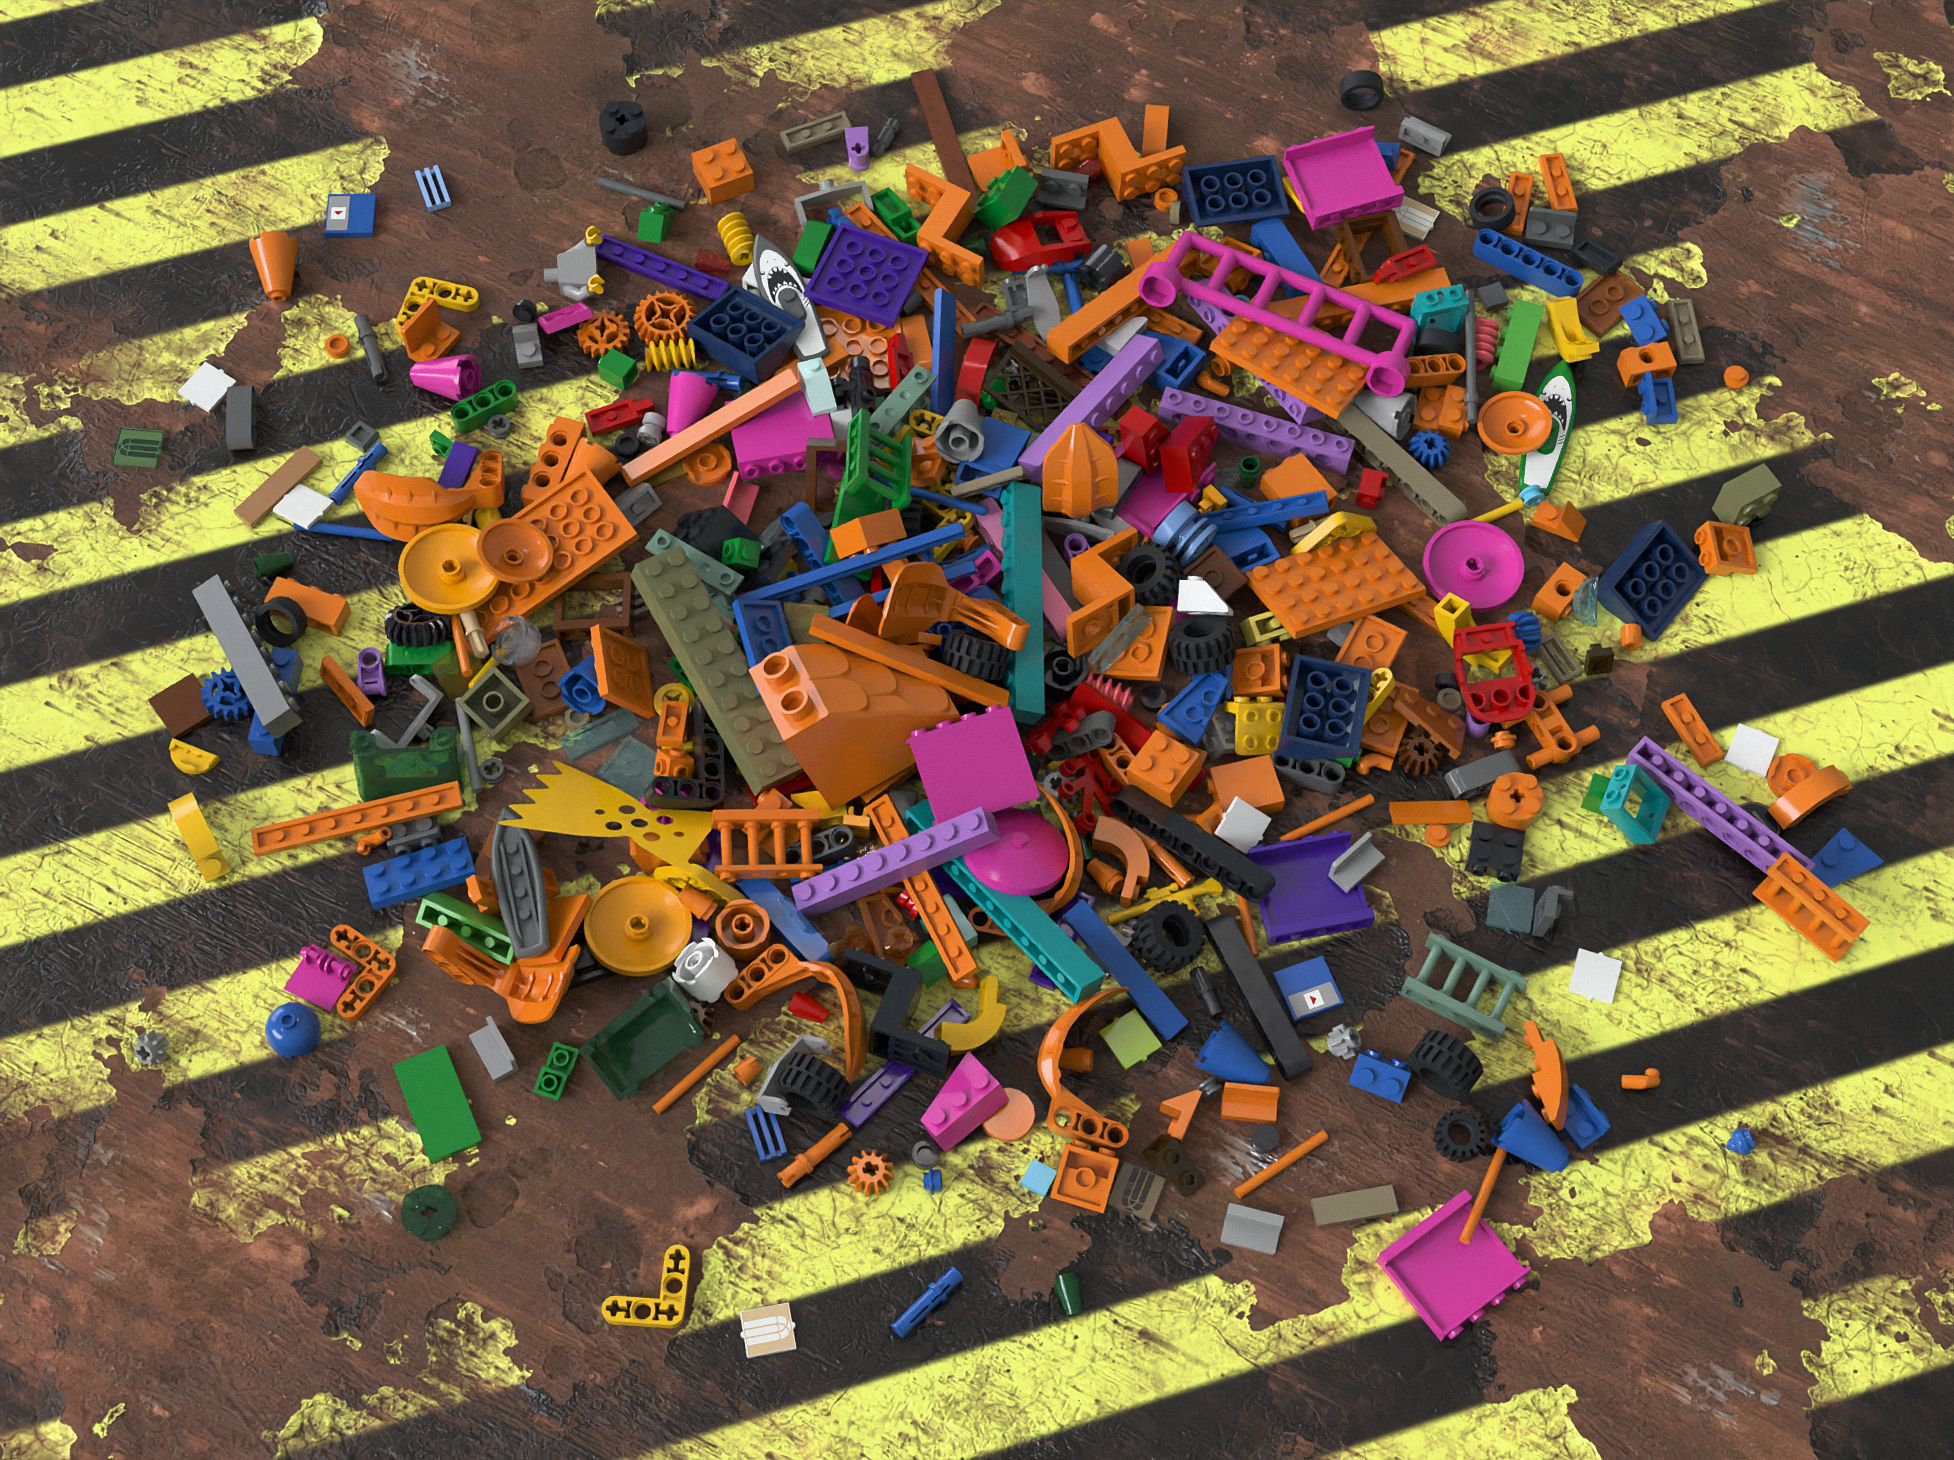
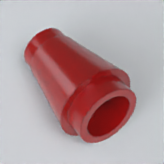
M798 991L795 992L787 1008L788 1011L792 1012V1016L823 1024L829 1012L828 1009L807 993H800Z

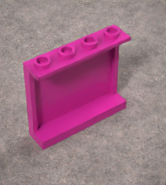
M1374 125L1359 127L1350 132L1337 133L1328 138L1315 139L1309 143L1293 145L1285 149L1283 165L1313 231L1339 224L1343 218L1379 213L1402 206L1405 192L1401 185L1395 186L1373 138Z
M802 389L795 391L730 430L738 462L740 480L806 469V444L808 438L835 439L829 414L813 416ZM733 401L725 402V406ZM818 451V467L838 464L837 451Z
M1121 442L1114 449L1117 460L1120 457L1126 459L1123 442ZM1213 462L1209 467L1205 466L1194 493L1166 492L1162 467L1150 477L1143 474L1138 485L1117 516L1142 534L1148 535L1149 539H1152L1161 523L1181 502L1185 500L1189 504L1195 503L1200 497L1201 491L1215 482L1217 464Z
M997 704L986 708V713L979 716L976 715V712L961 716L962 721L952 724L951 720L936 724L937 729L927 732L926 728L918 729L911 732L912 737L905 740L906 745L910 744L935 818V821L932 822L933 826L981 806L992 814L1040 797L1010 706L1001 708V705Z
M1466 1189L1383 1250L1376 1259L1379 1266L1440 1341L1446 1337H1449L1451 1340L1464 1330L1462 1325L1468 1320L1472 1323L1476 1322L1486 1313L1483 1309L1489 1304L1495 1307L1507 1297L1505 1292L1511 1287L1517 1290L1528 1281L1526 1276L1531 1270L1530 1266H1527L1525 1269L1482 1217L1479 1220L1470 1244H1464L1459 1240L1473 1207L1470 1204L1473 1197Z

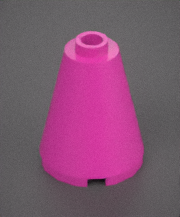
M471 354L419 361L411 367L410 379L415 386L460 402L474 395L475 391L480 390L482 379L481 366L475 363L474 359H477V357Z
M675 372L672 373L666 433L670 438L703 419L717 395L718 386L712 382V386L705 383L706 378L693 373L679 372V376H676Z

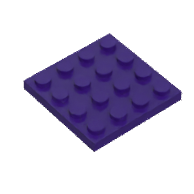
M841 222L804 290L803 296L815 303L894 328L930 257V251Z

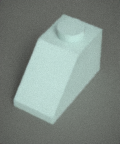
M821 357L797 363L799 384L802 387L801 389L813 416L837 411L829 375Z

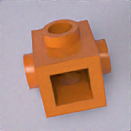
M682 748L657 749L653 774L657 777L670 776L691 779L695 770L694 759L685 753L686 751Z

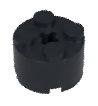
M609 101L605 104V108L599 116L602 143L615 155L629 156L635 154V150L640 147L642 149L648 141L646 116L642 106L639 103L629 101Z
M1099 244L1096 245L1078 266L1079 274L1082 277L1080 279L1081 285L1088 290H1091V288L1095 289L1099 295L1115 285L1117 281L1129 275L1133 270L1129 264L1125 266L1121 262L1124 257L1120 253L1104 244L1100 247Z
M1062 643V645L1058 646L1051 645L1044 649V696L1055 702L1064 699L1069 701L1080 682L1086 681L1089 667L1085 653L1074 659L1068 653L1067 643Z

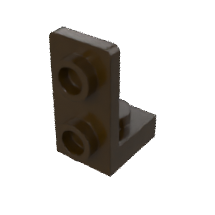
M1161 1134L1142 1151L1148 1161L1160 1164L1182 1197L1187 1198L1205 1182V1179L1176 1138Z

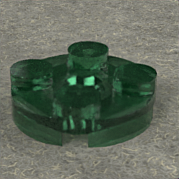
M423 1185L404 1197L401 1208V1221L411 1236L424 1242L438 1241L446 1237L451 1232L450 1229L454 1226V1223L457 1222L458 1206L453 1195L444 1186ZM427 1207L437 1209V1212L433 1213V1218L428 1220L427 1216H422Z

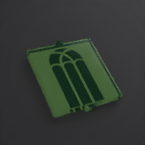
M120 427L117 443H114L115 451L112 464L156 468L159 453L162 452L161 444L164 432Z

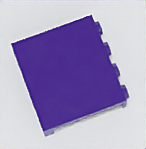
M1336 830L1325 836L1309 835L1302 840H1282L1276 845L1270 846L1260 844L1248 850L1246 857L1270 872L1276 881L1275 887L1261 903L1257 904L1268 946L1372 927L1375 915L1373 908H1368L1361 882L1347 894L1328 876L1333 862L1351 847L1349 842L1351 831L1342 832L1341 830Z

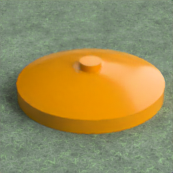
M449 523L430 527L413 537L403 549L398 565L400 582L408 598L422 609L447 615L471 611L489 600L496 592L501 580L489 574L478 560L476 544L481 530L465 524Z
M648 876L621 878L603 887L592 898V904L584 918L586 943L596 960L616 973L627 976L656 974L672 966L682 950L689 945L692 935L691 911L677 898L680 892L662 880Z

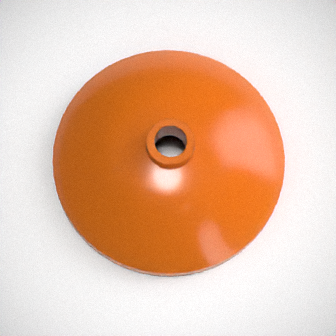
M1509 391L1492 397L1482 406L1478 414L1477 428L1482 441L1494 451L1506 455H1523L1535 451L1546 442L1552 429V416L1546 404L1538 397L1526 392Z
M506 518L488 524L479 534L476 544L477 557L483 568L495 578L508 583L526 584L534 582L548 572L553 561V547L547 535L532 523L520 519Z

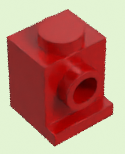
M1364 468L1355 505L1367 510L1374 509L1376 501H1382L1389 473Z

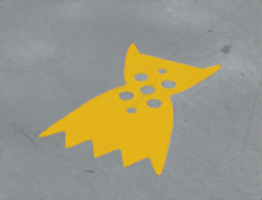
M552 761L562 774L536 775L549 789L523 790L536 803L509 805L523 819L497 822L512 827L580 836H629L639 846L669 864L690 874L698 875V872L690 865L688 860L712 830V812L672 809L649 810L638 800L620 789L558 761ZM628 805L634 807L636 811L632 814H624L619 811V807ZM601 809L604 810L605 813L599 815L596 814L595 811ZM660 816H668L673 819V822L664 825L658 823L656 819ZM643 819L647 821L648 825L639 828L633 826L631 821ZM608 822H618L622 825V828L620 830H609L605 825ZM653 832L658 834L660 839L648 841L644 839L643 835ZM682 832L684 833V836L677 837L674 835V833Z

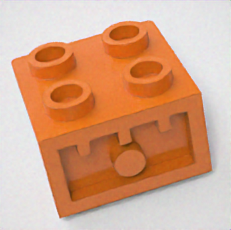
M432 297L426 303L421 304L417 313L407 320L401 329L408 357L416 362L444 358L462 338L458 330L441 321L437 302Z

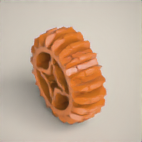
M666 289L663 294H660L657 290L655 296L648 294L647 300H641L640 306L636 307V314L634 315L635 331L639 334L641 341H645L649 347L650 341L653 340L655 346L658 347L660 340H663L665 346H668L670 339H673L677 346L679 339L682 338L686 345V340H689L686 324L698 315V310L694 306L692 299L688 300L685 294L679 296L677 290L670 294ZM684 319L683 323L680 326H677L679 323H681V320Z

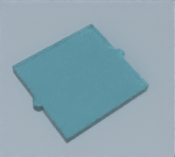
M780 518L770 523L757 542L761 543L760 552L770 546L784 529L780 523Z
M1491 882L1486 926L1505 929L1506 932L1513 930L1530 933L1535 889L1519 887L1515 883L1508 885Z
M784 895L778 898L803 932L810 935L818 932L822 937L824 936L823 932L814 922V919L797 909L795 900Z

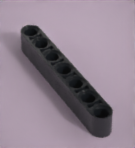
M1126 785L1111 801V810L1118 817L1247 901L1259 904L1275 887L1276 881L1270 872L1137 786Z
M1226 911L1204 921L1202 926L1205 928V935L1284 1080L1289 1082L1313 1071L1309 1056L1230 913Z

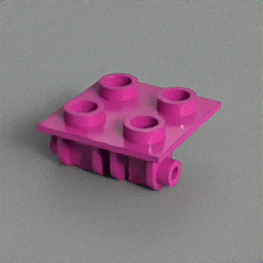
M314 944L309 947L304 946L300 952V956L303 959L285 985L284 990L331 1012L359 966Z

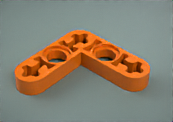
M341 924L336 926L330 933L333 946L364 968V971L337 1003V1011L344 1021L354 1022L365 1013L398 972V965L391 954L352 927ZM340 934L342 936L347 934L349 940L353 943L352 947L345 940L339 941L338 936ZM367 946L371 948V954L368 957L359 958L357 956V951L361 947ZM376 958L385 965L389 962L390 969H383L381 971L379 964L375 962ZM371 981L375 984L374 990L368 994L362 993L360 991L361 985L364 982ZM354 994H357L359 997L357 1001ZM354 1004L356 1010L354 1012L349 1010L346 1013L344 1007L346 1005L352 1006Z

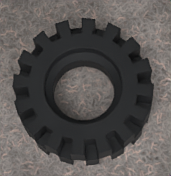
M1462 1108L1460 1112H1457V1109H1452L1450 1113L1446 1112L1438 1121L1433 1141L1437 1142L1435 1146L1437 1151L1439 1149L1442 1150L1440 1155L1443 1157L1446 1155L1450 1156L1449 1161L1452 1162L1458 1159V1163H1463L1465 1159L1468 1162L1474 1156L1476 1157L1486 1139V1134H1484L1486 1130L1485 1125H1480L1481 1118L1475 1119L1473 1117L1474 1112L1470 1111L1467 1114L1465 1113L1466 1109ZM1456 1126L1465 1128L1469 1132L1470 1141L1464 1145L1454 1143L1449 1135L1450 1130Z

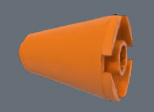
M283 231L260 233V238L254 240L253 236L249 241V247L266 296L275 302L285 301L291 295L299 245L295 235H293V238H290L288 233Z
M582 437L578 442L564 480L586 465L601 486H603L620 471L623 464H616L617 458L612 453L595 442L592 446L587 444L586 442L589 439Z

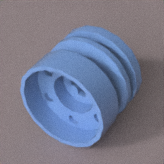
M1185 500L1166 517L1151 539L1153 542L1159 543L1161 546L1163 545L1167 550L1175 545L1176 548L1172 555L1176 559L1183 555L1179 563L1184 568L1188 567L1208 549L1218 531V527L1214 524L1205 529L1209 521L1206 517L1195 524L1194 520L1198 511Z

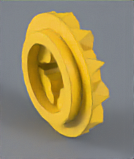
M666 684L654 696L653 704L655 711L661 715L663 700L675 701L679 699V701L689 702V715H691L692 703L695 699L694 695L683 684Z

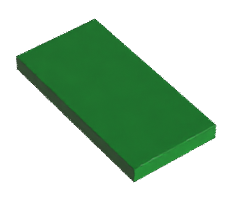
M844 471L831 530L856 518L885 511L887 497L865 486L860 487L854 494L845 491L846 471ZM830 533L824 562L831 565L849 559V557L838 558ZM872 568L853 574V576L867 581L871 577Z
M445 1044L393 1065L431 1165L484 1143Z

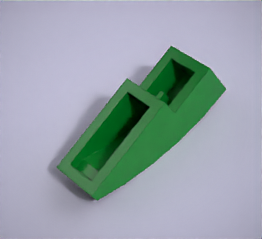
M889 187L871 195L873 208L883 224L900 242L918 247L916 234L922 225L913 218L911 209Z

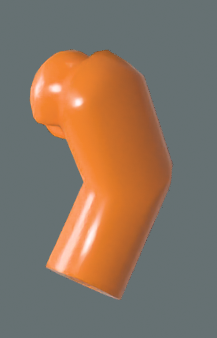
M1201 371L1196 378L1199 387L1224 398L1230 390L1229 386L1213 379L1209 371Z
M1370 753L1359 758L1355 769L1358 773L1364 775L1368 774L1370 767L1374 766L1390 771L1394 759L1377 753Z
M384 826L376 832L360 837L357 841V852L362 855L370 854L371 848L380 846L391 837V830Z
M950 972L945 974L955 989L973 990L980 984V977L976 973L959 984L954 982Z

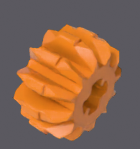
M873 1149L872 1154L868 1156L867 1152L863 1150L861 1151L862 1159L854 1156L852 1158L854 1165L847 1168L848 1173L851 1174L848 1182L849 1184H856L854 1187L856 1193L865 1189V1197H869L870 1191L873 1190L876 1196H880V1187L889 1190L890 1184L888 1181L894 1180V1173L891 1172L894 1165L892 1162H886L887 1155L885 1153L877 1157V1150ZM871 1169L875 1176L871 1177L867 1170Z

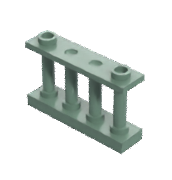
M917 364L870 417L871 427L893 438L904 425L910 426L909 418L912 412L919 409L930 412L931 399L925 396V392L937 380V376ZM924 417L921 420H916L918 426L925 421ZM869 438L871 444H873L874 446L882 450L886 447L885 445Z
M659 529L645 546V549L657 555L681 545L722 618L734 625L737 620L732 603L738 599L734 592L743 582L744 576L666 531Z
M1430 932L1424 946L1431 949L1417 978L1407 977L1400 995L1498 1043L1507 1026L1500 1019L1514 991L1522 995L1529 980L1524 979L1516 971H1508L1450 942L1444 935ZM1440 955H1443L1455 961V964L1442 989L1437 991L1429 987L1427 981ZM1467 967L1480 975L1467 1001L1461 1003L1453 999L1451 994L1464 968ZM1489 979L1503 985L1504 988L1491 1014L1485 1015L1477 1011L1476 1005Z

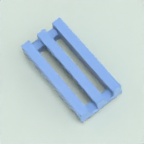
M438 165L433 166L434 169L432 170L424 168L425 172L415 171L429 212L452 206ZM435 175L445 202L442 203L440 201L435 184L432 179V176ZM425 178H427L436 202L435 205H432L423 182Z

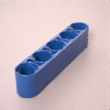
M1482 229L1477 233L1473 254L1478 259L1558 298L1564 296L1575 298L1579 294L1584 281L1580 272L1494 230Z
M798 502L780 516V523L789 538H793L799 544L797 550L811 571L828 566L830 564L824 562L829 536L811 508L804 502ZM853 575L820 585L833 606L858 599L866 594Z
M740 879L734 884L738 892L766 910L770 921V928L801 961H822L832 965L839 961V957L833 948L768 879Z

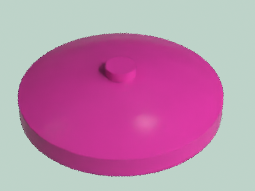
M1465 520L1451 523L1441 528L1432 536L1423 555L1422 571L1427 586L1440 601L1450 592L1469 602L1471 613H1484L1504 606L1515 596L1523 579L1524 560L1515 541L1503 530L1486 522Z
M1007 808L992 813L1001 839L963 855L969 870L982 883L999 892L1016 896L1037 895L1052 889L1063 878L1069 861L1068 846L1060 831L1045 818L1018 808Z

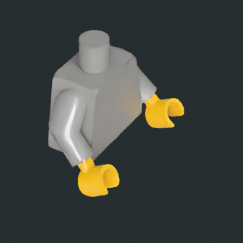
M595 226L589 227L584 239L566 252L558 254V268L544 269L545 283L558 282L561 295L578 302H582L587 298H600L599 294H602L604 290L601 284H604L605 281L598 276V260L595 246H593V243L597 245L602 243L603 239L599 235L600 230Z

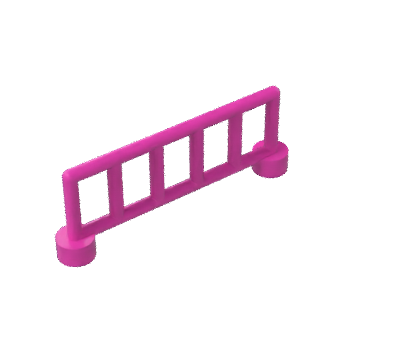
M1184 231L1165 262L1157 261L1149 265L1138 285L1141 297L1150 305L1166 307L1174 301L1178 292H1181L1370 367L1366 375L1367 384L1374 393L1382 397H1395L1403 391L1411 373V367L1405 355L1418 329V323L1415 319L1191 231ZM1190 247L1221 259L1207 286L1182 277L1178 270ZM1234 265L1266 277L1252 304L1220 292ZM1279 282L1311 294L1297 322L1265 310ZM1324 300L1356 312L1343 340L1310 328ZM1369 318L1401 330L1392 351L1376 354L1356 346Z

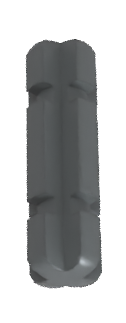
M890 118L887 121L886 126L882 129L876 142L871 147L872 156L877 158L883 156L884 150L888 148L895 136L894 134L900 128L898 120Z

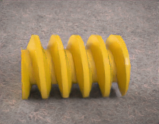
M733 212L726 215L718 222V231L727 248L728 255L731 257L734 265H748L753 262L755 238L751 235V229L748 228V223L743 213Z
M680 338L678 346L675 345L673 339H670L668 346H665L663 340H660L658 347L655 346L653 340L650 341L648 348L645 346L648 372L652 371L653 365H655L657 371H661L663 364L668 371L671 370L672 363L675 364L677 370L681 369L682 362H684L687 369H690L692 362L696 366L695 346L692 338H689L687 345Z

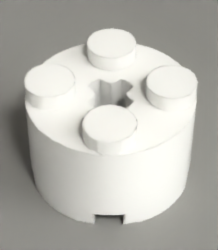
M701 938L704 942L699 944L692 942L678 955L674 963L677 969L676 974L673 972V978L693 997L695 996L697 1000H707L709 1003H713L720 997L721 992L728 984L736 979L738 970L735 968L734 960L712 939Z

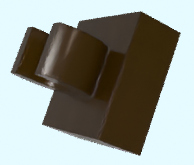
M1600 643L1590 644L1591 650L1586 652L1584 665L1586 675L1611 673L1614 661L1612 647L1602 648Z

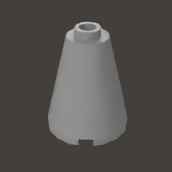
M1362 389L1352 403L1390 438L1401 441L1407 435L1412 425L1408 421L1410 414L1415 415L1417 397L1408 392H1401L1395 397H1382L1372 390Z
M960 399L956 401L935 432L934 442L937 447L936 450L945 460L953 463H960L966 460L971 462L980 456L984 448V436L975 403L971 400Z

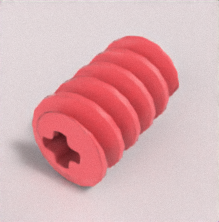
M1475 317L1476 371H1481L1494 362L1495 347L1497 345L1496 339L1498 338L1499 324L1494 320L1484 317ZM1465 343L1464 357H1463V358L1465 359V361H1466V343Z
M1090 671L1086 682L1130 713L1137 693L1131 696V687L1122 692V683H1118L1113 688L1112 679L1103 684V675L1094 680V671Z

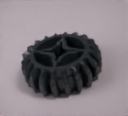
M413 602L403 603L402 606H395L394 609L389 610L388 614L385 615V633L390 643L396 644L399 647L405 646L407 649L415 647L417 649L419 647L427 648V646L431 645L436 646L437 643H444L445 640L451 638L453 634L450 622L452 614H437L422 609Z

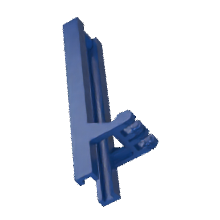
M957 522L879 548L878 551L866 555L861 554L738 595V599L775 601L916 553L922 555L923 562L938 564L932 552L933 548L967 537L964 525L961 522ZM974 560L943 570L948 583L978 573ZM891 588L871 594L878 606L885 604L886 597ZM857 599L817 613L834 620L847 617ZM815 613L786 622L789 634L792 635L810 629Z

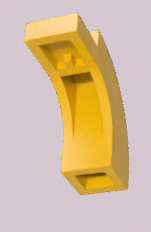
M1564 296L1545 300L1547 320L1553 341L1559 354L1566 362L1592 358L1591 353L1600 352L1599 342L1588 339L1581 328L1576 298Z
M1450 592L1434 608L1437 626L1452 648L1454 629L1477 626L1471 616L1470 603ZM1510 649L1462 657L1478 669L1483 665L1497 674L1513 659Z
M188 793L168 803L171 814L206 883L230 872L231 869L193 793Z
M988 975L980 981L978 1011L971 1023L941 1022L935 1027L934 1038L942 1039L947 1044L952 1045L950 1056L962 1055L968 1051L975 1050L994 1036L1000 1028L1005 1017L1007 1004L997 1003L1001 996L998 976Z

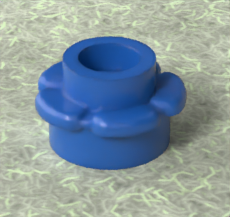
M933 1167L929 1168V1173H924V1189L930 1190L931 1195H934V1192H942L941 1169L933 1170Z

